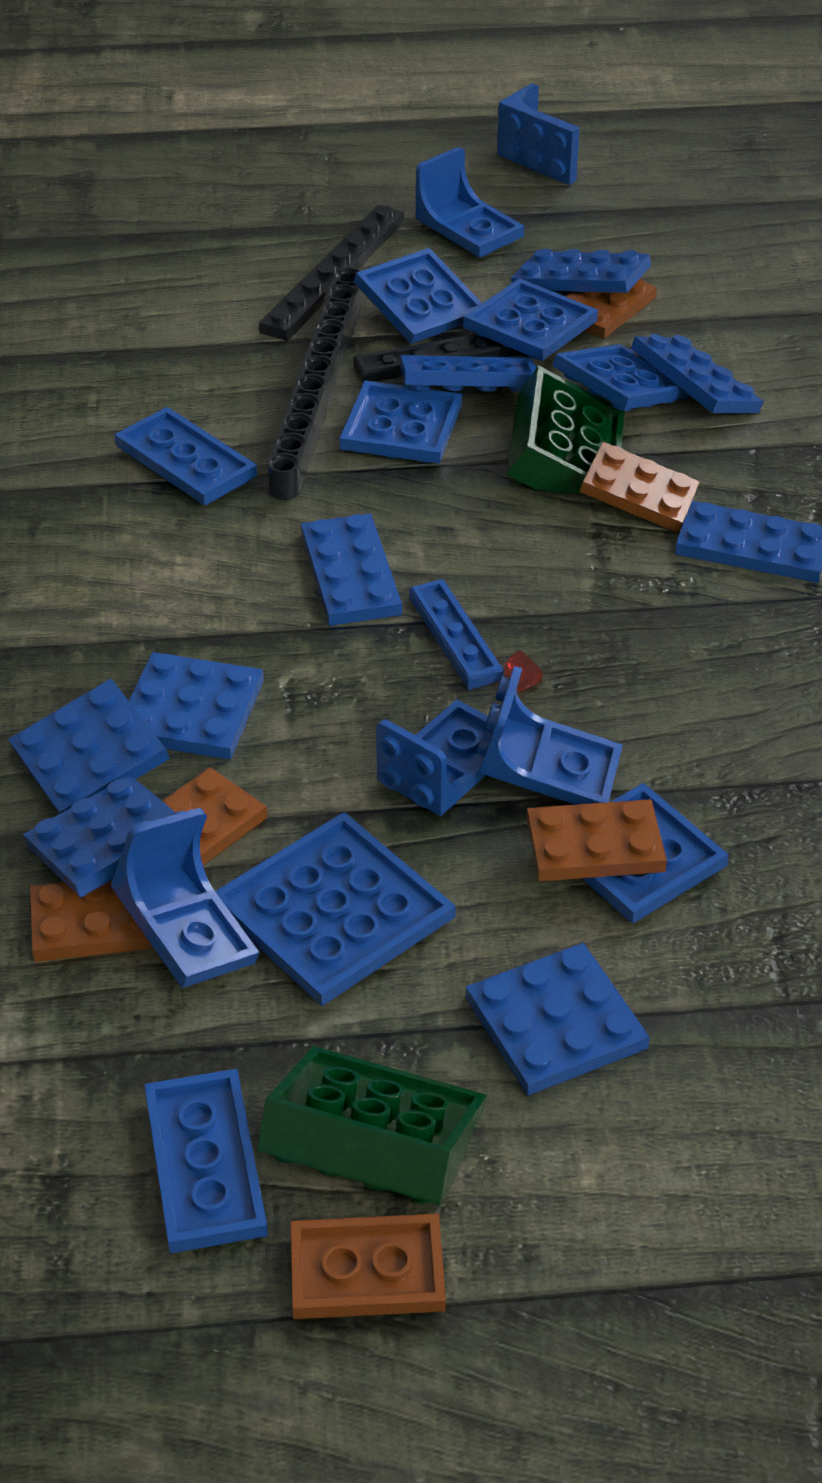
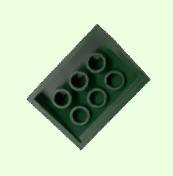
M538 365L518 393L506 475L512 477L516 482L526 484L535 490L586 495L581 493L580 489L602 443L605 442L622 448L625 411L614 408L612 404Z
M312 1046L265 1099L257 1151L272 1155L276 1160L283 1163H300L316 1168L320 1173L327 1176H343L360 1181L370 1189H387L404 1194L417 1203L440 1205L457 1176L486 1104L487 1095Z

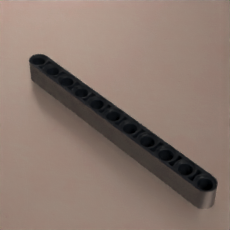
M342 268L334 274L268 460L269 492L276 499H293L301 492L363 305V292L354 283L356 273L360 272L356 268Z

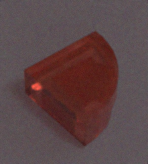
M521 650L514 653L507 660L504 668L505 677L510 678L514 666L522 668L516 688L517 693L542 682L543 671Z

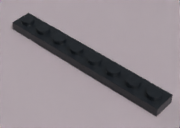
M377 205L259 322V333L288 341L323 306L336 271L342 268L359 269L404 223V212L392 209L390 206Z

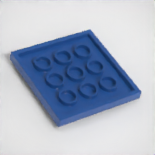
M345 812L215 891L250 940L321 1006L454 919L456 906Z

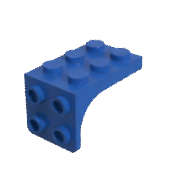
M534 83L500 101L497 111V155L568 185L575 182L577 179L580 127L538 111L539 86Z
M456 147L417 165L416 219L477 257L485 256L524 237V225L486 204L473 192L465 172L464 149Z
M514 666L510 678L502 676L495 699L501 701V703L492 702L485 723V729L490 730L491 733L483 732L476 754L483 756L479 773L574 805L609 802L623 745L547 720L531 712L518 697L516 688L522 668Z
M456 699L416 735L383 719L376 725L377 780L387 788L394 789L413 800L418 806L427 808L435 814L442 816L486 776L479 773L483 756L476 753L483 732L491 733L490 730L485 729L488 716Z
M202 808L178 811L171 816L153 821H142L133 826L128 832L111 883L112 889L181 988L255 964L260 953L206 877L200 855V837L207 819V815Z

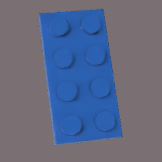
M540 249L534 252L530 259L511 277V282L513 283L520 278L550 291L628 293L651 266L650 254H638L634 250L622 253H609L607 250H597L590 253L580 252L578 249H570L564 252Z
M651 334L650 337L635 336L631 349L710 412H760L764 401L753 393L754 389L732 377L733 373L730 370L712 362V357L709 354L695 349L688 338L681 335L666 338L657 334Z
M401 355L400 369L405 385H410V388L415 390L430 389V385H437L451 391L462 390L463 386H477V389L481 391H495L497 387H510V390L519 392L536 369L532 359L526 357Z
M165 407L114 434L115 445L204 506L257 477V465L169 407Z
M692 501L676 542L675 555L818 583L822 572V526L816 523L788 520L780 516L752 513L744 509H732L707 502Z
M355 514L349 517L327 520L319 519L313 522L301 523V535L329 626L402 615V602L371 514Z
M238 1069L144 1084L169 1252L176 1253L268 1236Z

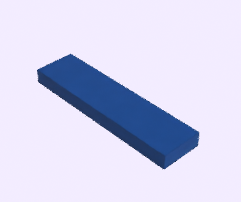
M444 579L410 587L409 598L466 688L471 690L501 681L502 676H504L503 668Z

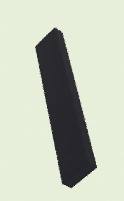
M473 334L357 355L353 357V364L362 383H364V381L375 382L403 377L400 369L401 355L511 357L524 353L513 348L504 347L501 343L489 338Z

